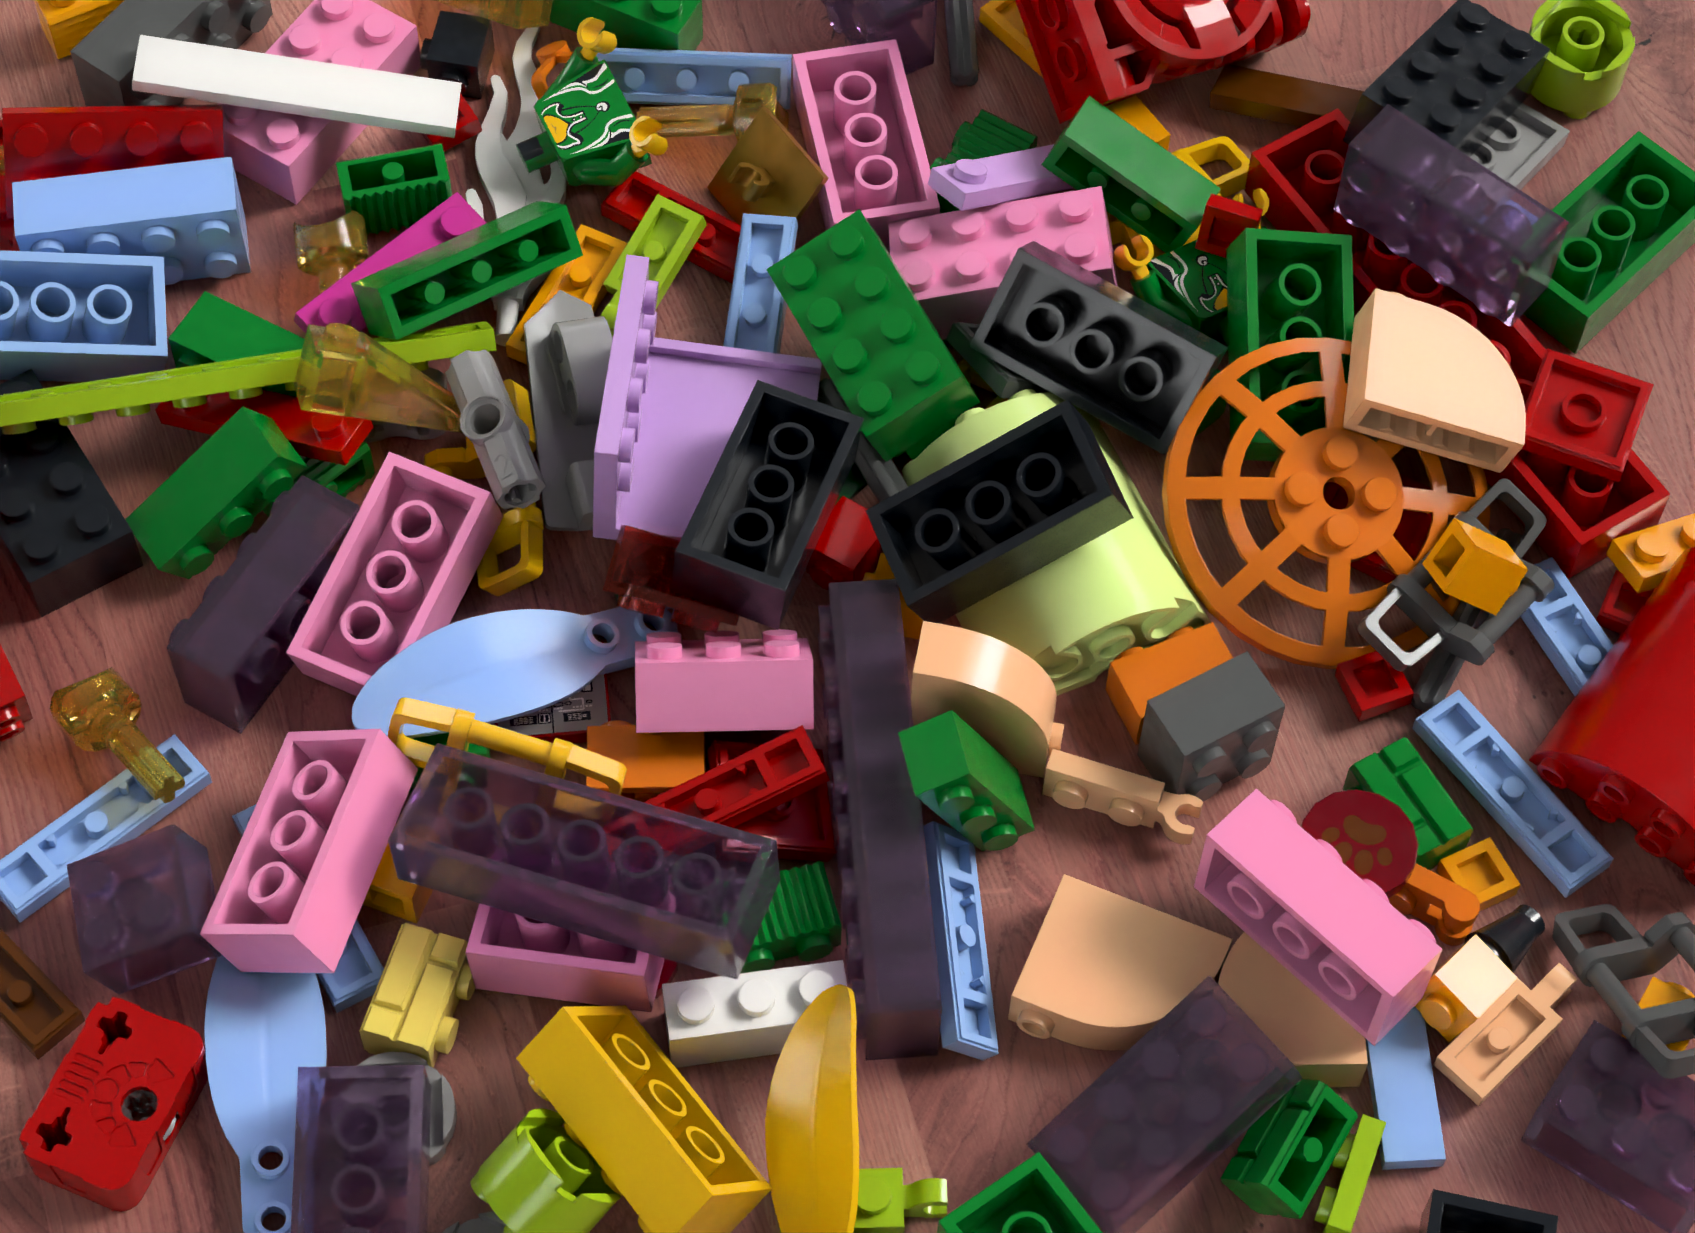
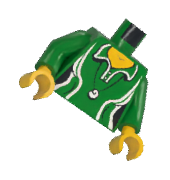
M589 17L580 23L577 29V40L582 47H576L562 71L542 98L533 106L542 133L516 144L518 153L528 173L557 161L567 183L571 186L585 184L618 187L639 168L652 164L650 154L660 156L667 150V139L655 134L662 129V123L649 116H641L636 119L605 59L598 61L596 56L598 53H611L617 45L615 34L605 30L600 33L605 26L602 20Z
M1258 188L1253 191V199L1256 207L1263 209V216L1268 210L1269 198L1264 190ZM1242 193L1236 194L1232 200L1243 203ZM1259 224L1258 229H1267V227ZM1137 235L1131 238L1132 246L1137 253L1136 260L1130 256L1126 245L1123 244L1115 249L1113 254L1114 263L1118 268L1132 272L1133 277L1130 279V284L1137 298L1216 341L1223 339L1228 346L1226 258L1195 249L1197 240L1152 258L1154 255L1152 242L1144 235Z

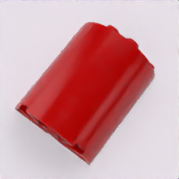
M1695 546L1688 548L1677 558L1529 758V761L1537 766V771L1544 780L1561 789L1567 787L1586 801L1587 808L1599 819L1608 823H1615L1620 818L1632 825L1637 830L1634 839L1643 850L1655 857H1666L1684 870V876L1694 886Z

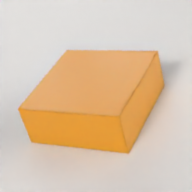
M1491 837L1441 859L1436 869L1440 876L1475 894L1480 902L1479 912L1517 895L1521 886Z

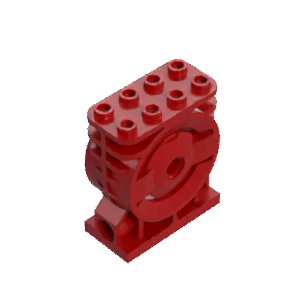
M1015 0L1060 124L1070 121L1089 96L1107 107L1149 89L1150 84L1198 75L1211 69L1224 67L1235 61L1250 58L1261 52L1274 50L1302 37L1307 31L1311 16L1307 0Z

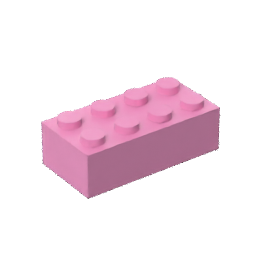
M314 0L265 52L272 55L412 76L421 67L417 26L370 0ZM217 104L222 105L224 157H232L234 170L296 205L368 126L235 105Z
M892 39L793 54V96L807 154L829 178L817 194L825 228L828 230L860 209L887 251L890 252L889 222L940 214L937 193L928 185L931 170L897 40Z
M1102 186L888 223L890 256L942 340L947 338L953 323H981L1018 248L1032 241L1041 244L1117 286L1111 230Z
M389 452L286 652L304 675L358 696L366 682L382 665L422 637L449 625L503 518V514L491 492Z
M381 729L288 732L200 935L240 972L334 973L418 768Z
M1255 789L1206 836L1194 888L1372 1045L1375 1046L1423 998L1442 951V948L1436 944L1433 934L1421 922L1415 919L1408 920L1389 903L1385 892L1376 883L1369 879H1361L1343 864L1341 856L1332 845L1322 839H1314L1300 827L1293 813L1283 803L1277 800L1270 801L1259 790Z

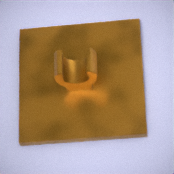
M762 107L707 188L739 225L742 223L743 213L796 217L798 222L829 178L767 107Z

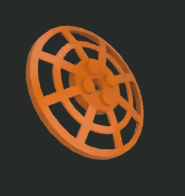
M1295 338L1265 345L1239 357L1211 378L1201 390L1182 423L1178 426L1166 455L1162 485L1164 521L1174 557L1189 587L1210 614L1228 630L1263 653L1287 662L1322 669H1336L1339 663L1376 651L1371 645L1345 647L1348 612H1360L1374 608L1388 594L1387 587L1391 583L1389 582L1377 589L1349 594L1350 564L1376 551L1396 577L1399 574L1407 575L1435 546L1445 532L1448 516L1455 517L1459 512H1467L1488 490L1483 468L1466 463L1473 484L1474 497L1448 493L1446 478L1438 455L1418 449L1417 451L1427 471L1431 490L1403 487L1400 474L1392 458L1404 445L1380 438L1375 442L1362 433L1343 428L1348 383H1345L1341 354H1351L1352 342L1334 338ZM1301 352H1318L1322 381H1312L1288 387L1271 395L1263 402L1237 381L1238 378L1249 370L1275 358ZM1220 396L1246 418L1238 426L1227 447L1221 476L1186 477L1188 457L1196 431L1210 406ZM1313 398H1324L1326 428L1313 430L1300 436L1276 413L1296 402ZM1260 430L1283 452L1275 461L1269 477H1241V466L1246 450L1255 433ZM1334 482L1344 488L1348 496V503L1345 509H1335L1327 504L1323 496L1325 483ZM1186 500H1221L1222 514L1228 534L1239 555L1246 563L1223 587L1219 585L1210 573L1196 546L1188 519ZM1240 500L1267 501L1271 519L1279 535L1263 550H1260L1247 528ZM1490 505L1477 517L1488 530ZM1403 510L1431 513V523L1426 540L1414 561L1393 536L1400 523ZM1295 550L1311 560L1327 564L1326 592L1318 591L1296 582L1283 574L1277 567ZM1263 581L1269 588L1292 602L1314 610L1324 611L1321 645L1304 643L1277 633L1252 618L1237 604ZM1429 584L1425 590L1453 616L1461 600L1449 595L1443 602L1432 585ZM1416 626L1392 638V640L1406 652L1423 643L1429 637Z

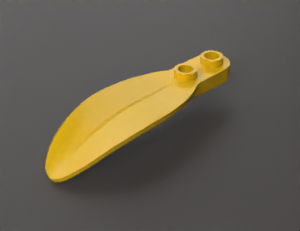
M842 984L832 986L819 994L799 1017L781 1051L770 1085L765 1117L766 1161L769 1184L773 1188L771 1190L772 1200L781 1233L854 1232L859 1192V1126L856 1075L857 1022L853 990Z

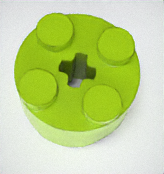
M1611 0L1545 1L1534 14L1529 34L1536 41L1551 50L1531 94L1541 103L1553 109L1563 111L1566 116L1572 119L1586 118L1592 111L1609 104L1621 89L1635 47V37L1633 38L1630 30L1631 21L1627 13Z
M543 1108L529 1111L482 1163L479 1171L470 1181L475 1194L481 1200L488 1203L496 1215L506 1224L503 1229L504 1233H589L621 1197L604 1182L601 1176L602 1168L589 1151L575 1143L566 1133L565 1128L561 1126L565 1121L558 1112Z

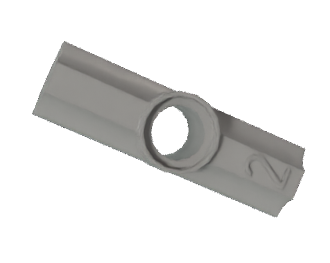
M466 350L450 359L451 365L445 372L461 412L460 428L475 447L498 505L504 510L517 507L524 509L540 500L539 495L546 487L529 446V429L517 416L492 355L487 350L473 352Z

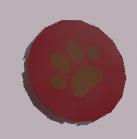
M1357 789L1332 793L1315 803L1302 822L1301 827L1316 840L1322 839L1332 845L1341 856L1343 864L1361 879H1369L1376 883L1388 898L1400 892L1413 873L1419 846L1413 823L1398 805L1380 794Z

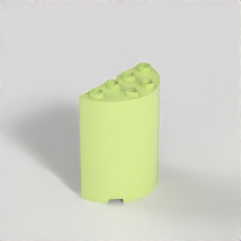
M1025 389L1017 392L1007 401L985 410L979 407L967 410L956 419L954 427L938 437L917 458L904 466L902 470L903 478L907 485L911 486L1065 400L1051 392L1036 393L1033 389ZM1075 405L1073 406L1089 423L1134 518L955 614L962 628L1003 641L1036 661L1050 676L1055 685L1057 696L1094 682L1098 675L1109 669L1110 662L1114 661L1120 653L1129 648L1139 646L1145 649L1165 641L1170 634L1180 628L1191 626L1196 629L1211 623L1196 594L1189 587L1172 551L1098 418Z

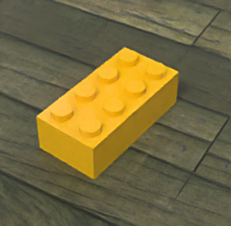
M626 1005L562 1007L516 1057L529 1074L528 1082L534 1092L554 1106L565 1121L564 1128L569 1137L579 1146L586 1148L602 1168L601 1176L604 1182L614 1192L624 1196L639 1215L638 1224L644 1233H731L773 1189Z

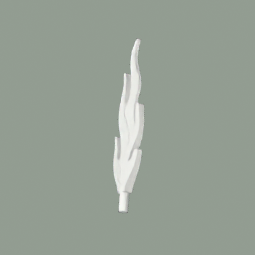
M538 22L531 23L516 42L512 57L515 78L521 96L520 115L514 131L508 140L502 134L507 117L508 92L500 76L493 75L490 78L493 98L481 125L482 132L478 133L475 142L476 167L480 181L495 211L496 219L536 201L564 204L566 199L567 181L557 161L550 164L551 176L549 181L544 184L539 169L531 173L527 172L516 148V144L542 133L533 107L538 98L531 85L532 75L536 71L532 60V49L541 29ZM468 189L465 193L467 203L484 219L483 204L476 190ZM551 270L491 297L494 310H497L495 341L497 344L506 346L505 344L518 325L519 311H524L527 300L545 280Z

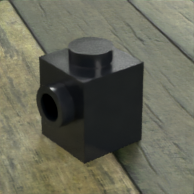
M440 10L432 39L425 38L421 48L420 66L421 69L428 71V78L462 83L460 93L463 97L481 99L495 52L491 18Z

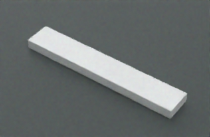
M140 35L132 78L133 91L451 138L455 137L462 84L459 82Z

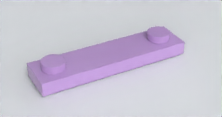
M1054 144L974 160L961 159L953 164L932 167L928 185L961 211L1073 189L1072 186L1041 165Z

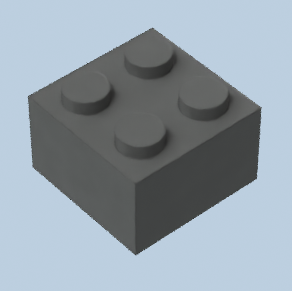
M1246 651L1148 700L1137 755L1152 778L1165 783L1164 791L1178 795L1190 794L1205 801L1215 795L1222 787V784L1240 775L1244 779L1253 777L1270 764L1285 704L1249 652Z

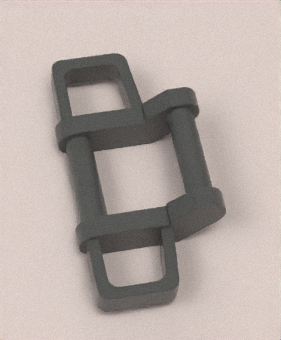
M1500 479L1467 512H1459L1454 518L1493 535L1477 517L1494 499H1500L1523 521L1525 532L1512 550L1528 568V571L1522 578L1517 591L1507 599L1496 616L1490 614L1477 629L1462 622H1457L1425 590L1434 580L1422 564L1431 552L1430 550L1407 575L1399 574L1388 585V594L1358 625L1359 634L1397 671L1407 670L1436 646L1472 664L1483 665L1495 652L1493 645L1534 601L1542 602L1554 589V582L1550 576L1540 567L1521 559L1545 527L1547 522L1546 516L1510 480ZM1394 603L1429 637L1427 641L1411 653L1404 652L1379 627L1380 618Z
M1601 904L1557 914L1554 920L1553 940L1585 986L1594 987L1621 1021L1622 1034L1633 1048H1636L1664 1078L1673 1079L1695 1074V1048L1684 1051H1672L1666 1046V1044L1695 1038V998L1641 1009L1620 983V981L1652 975L1662 969L1678 954L1683 957L1695 972V925L1683 912L1667 914L1642 936L1624 915L1611 904ZM1603 931L1610 934L1616 942L1586 949L1577 935Z

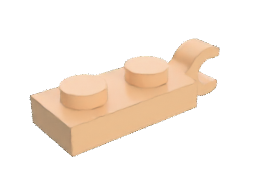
M1052 749L1046 766L1042 794L1052 797L1058 804L1071 809H1082L1085 807L1108 814L1112 820L1126 826L1143 825L1154 828L1155 822H1158L1162 826L1165 835L1173 842L1179 844H1191L1195 828L1180 823L1176 817L1181 814H1187L1199 818L1203 806V801L1196 796L1190 794L1178 795L1164 791V782L1056 749Z
M1558 963L1532 990L1517 979L1479 1019L1466 1028L1437 1056L1433 1065L1477 1106H1480L1559 1028L1563 1018L1553 1009L1571 993L1570 987L1577 981V978L1563 965Z

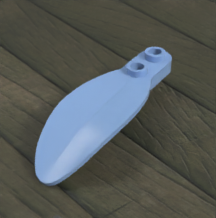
M649 601L633 603L589 615L558 610L520 609L494 612L457 621L417 640L391 658L372 675L361 689L352 706L351 717L353 726L356 730L381 729L388 736L392 714L398 700L404 697L470 711L476 714L475 720L489 724L534 713L573 696L590 684L597 675L635 667V641H647L646 635L653 632L678 633L677 623L673 615L665 607ZM644 623L652 625L657 631L647 628ZM593 634L601 635L606 639L607 643L597 641ZM408 723L404 724L403 733L408 738L448 733Z
M219 952L208 989L205 1009L206 1067L211 1096L218 1120L226 1139L234 1149L240 1162L243 1232L306 1233L303 1154L318 1122L324 1094L327 1062L325 1014L316 973L240 972ZM269 1152L278 1153L283 1158L281 1165L273 1170L265 1169L259 1164L262 1156ZM270 1213H280L286 1218V1221L279 1230L270 1231L263 1227V1219Z

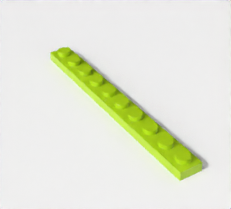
M487 321L417 331L398 340L378 337L0 395V427L3 434H19L37 429L36 421L59 418V423L63 426L78 425L93 421L94 412L116 409L118 417L136 416L150 412V404L172 401L174 408L194 407L207 403L206 395L229 392L230 399H246L262 395L263 386L282 383L285 385V390L288 391L304 390L318 386V378L340 375L342 382L362 381L374 377L373 369L395 366L396 373L420 372L429 368L428 361L444 358L452 359L466 350L472 352L487 350L488 352L496 351L494 329Z

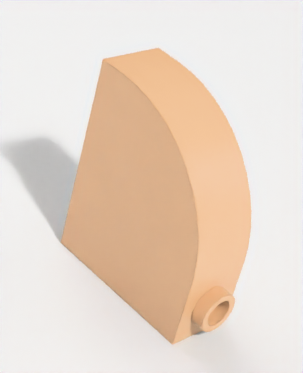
M1375 288L1355 316L1343 428L1501 473L1525 444L1526 413L1523 396L1516 377L1498 349L1480 331L1460 317L1431 304L1407 298L1397 292H1387Z
M923 621L913 670L909 728L952 710L1018 769L1019 774L1044 778L1047 757H1050L1052 749L1060 751L1064 724L1054 722L1057 693L1055 685L1047 672L1028 655L1003 641L972 630Z
M1064 874L1011 995L1008 1020L1016 1022L1022 1031L1031 1036L1041 1039H1047L1051 1036L1076 1046L1096 1050H1127L1156 1043L1185 1027L1205 1007L1218 984L1232 939Z
M1244 932L1231 948L1221 970L1212 1003L1210 1030L1202 1031V1061L1205 1062V1065L1213 1067V1071L1220 1079L1223 1088H1272L1278 1077L1296 1078L1299 1081L1301 1079L1320 1080L1329 1087H1359L1368 1065L1365 1037Z

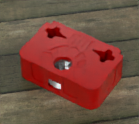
M112 997L108 1005L97 1002L86 1018L85 1025L68 1054L66 1053L49 1082V1087L32 1117H29L21 1131L19 1140L24 1148L23 1153L34 1174L41 1180L111 1210L122 1212L137 1206L145 1195L208 1081L205 1045L200 1034L189 1026L174 1020L170 1021L146 1011L140 1006L122 998ZM148 1109L155 1111L150 1117H143L140 1121H134L133 1119L138 1113H145ZM69 1139L70 1142L67 1144V1146H65L64 1144ZM52 1145H55V1146L52 1148L51 1152H50V1151H49L50 1147H51Z

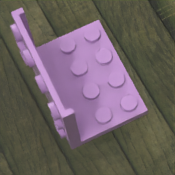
M627 254L594 449L593 537L677 548L757 380L817 401L822 363L817 358L656 338L657 312L655 310L659 281L649 280V257Z

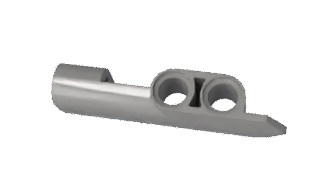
M559 290L524 324L532 415L536 436L537 463L546 485L541 491L544 525L548 530L587 531L593 530L594 449L613 339L605 317H594L590 304Z

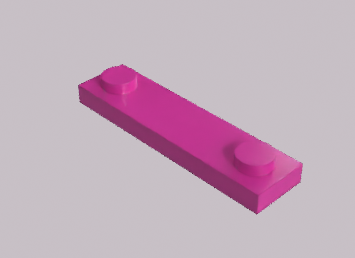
M456 192L295 313L294 322L319 346L356 341L368 332V328L351 283L482 226L486 222Z

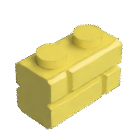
M409 923L401 925L359 1030L364 1050L374 1055L386 1052L415 1054L425 1059L431 1067H434L439 1052L449 1054L458 1032L459 1020L453 1018L459 1000L460 998L470 1000L475 990V984L465 953L468 944L466 940L443 933L435 934L432 930Z

